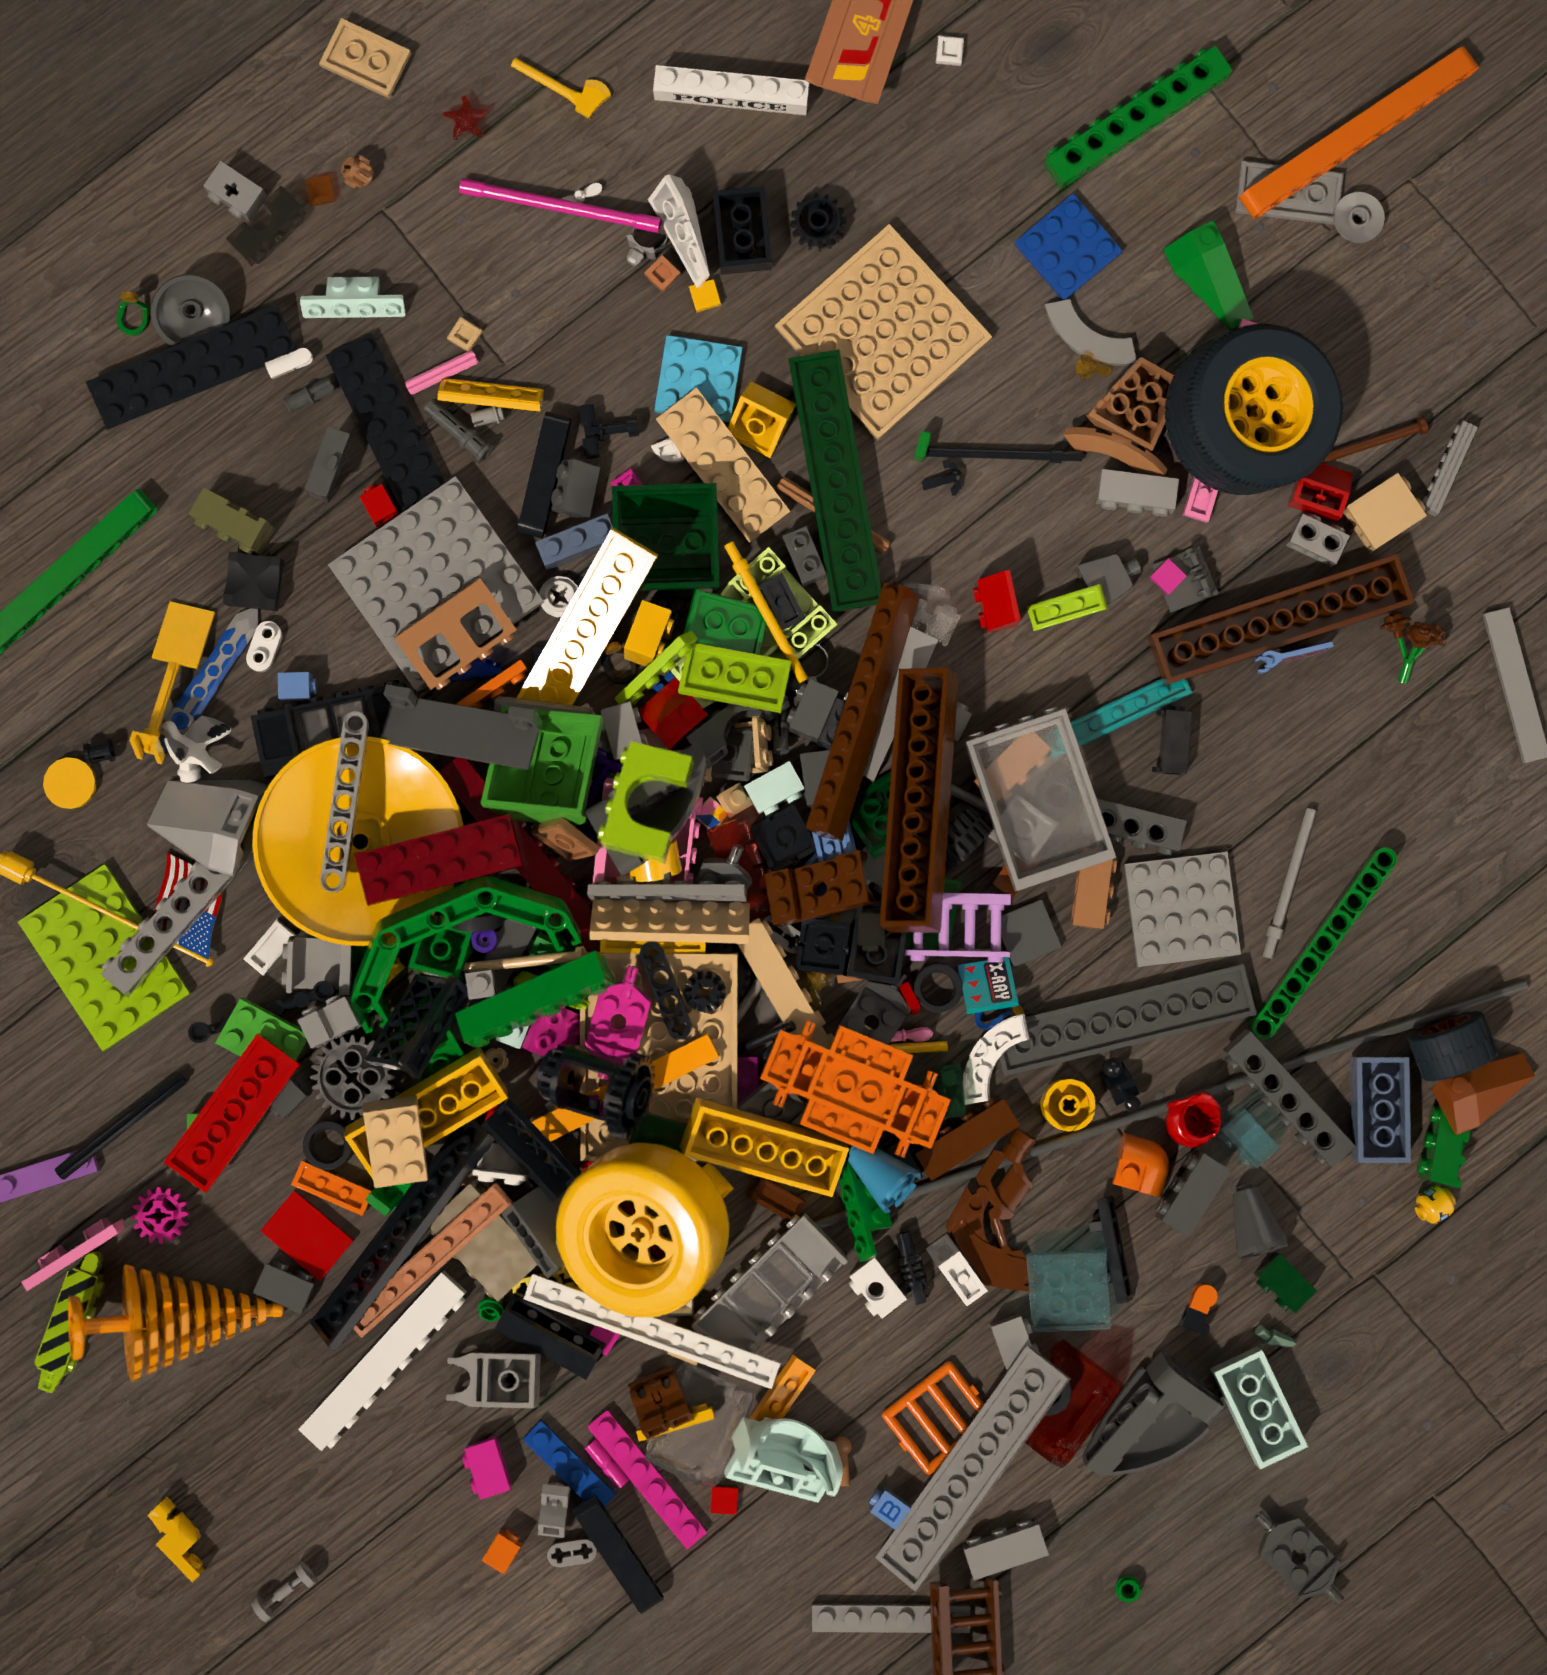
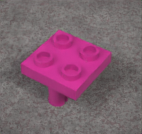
M563 1007L559 1013L553 1016H543L536 1019L537 1022L531 1025L522 1048L544 1057L550 1049H557L558 1045L569 1046L570 1044H577L580 1038V1014Z

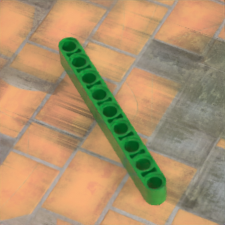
M136 489L0 612V655L153 517L158 507L141 489Z
M1380 848L1374 850L1368 856L1258 1009L1257 1015H1254L1250 1020L1248 1030L1257 1039H1269L1275 1034L1397 863V855L1392 849ZM1380 853H1384L1388 857V864L1385 867L1381 866L1377 861ZM1365 874H1369L1373 878V884L1370 888L1365 887L1362 882ZM1351 894L1355 895L1358 899V905L1355 909L1350 908L1347 903V899ZM1336 915L1340 916L1343 920V926L1340 930L1335 929L1332 925V919ZM1321 936L1325 937L1328 941V947L1324 951L1320 950L1317 946V940ZM1306 957L1310 958L1313 962V968L1309 972L1302 968V961ZM1291 978L1295 979L1298 983V989L1294 993L1289 992L1286 987L1288 980ZM1276 999L1280 1000L1283 1004V1009L1279 1014L1274 1013L1271 1008L1272 1002ZM1261 1020L1265 1021L1268 1025V1030L1264 1035H1260L1256 1030V1025Z

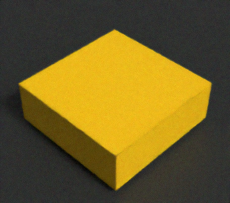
M714 279L704 282L698 288L695 285L689 286L696 313L721 306Z

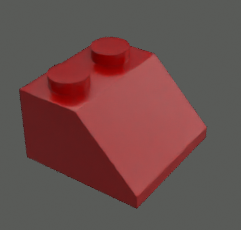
M1010 570L977 580L976 587L972 588L975 603L979 602L981 612L978 613L980 628L985 627L986 634L1016 628L1021 619Z
M676 677L638 710L642 719L669 750L676 747L689 735V732L694 727L702 724L710 716L693 696L678 693L680 682Z

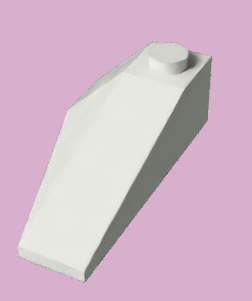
M666 175L648 200L657 217L662 218L661 224L695 286L698 288L703 285L710 274L694 200L690 189L684 184L682 178Z

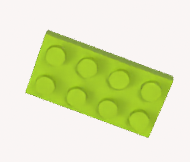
M699 643L691 645L693 650L685 657L678 689L679 694L777 713L782 712L792 665L791 661Z

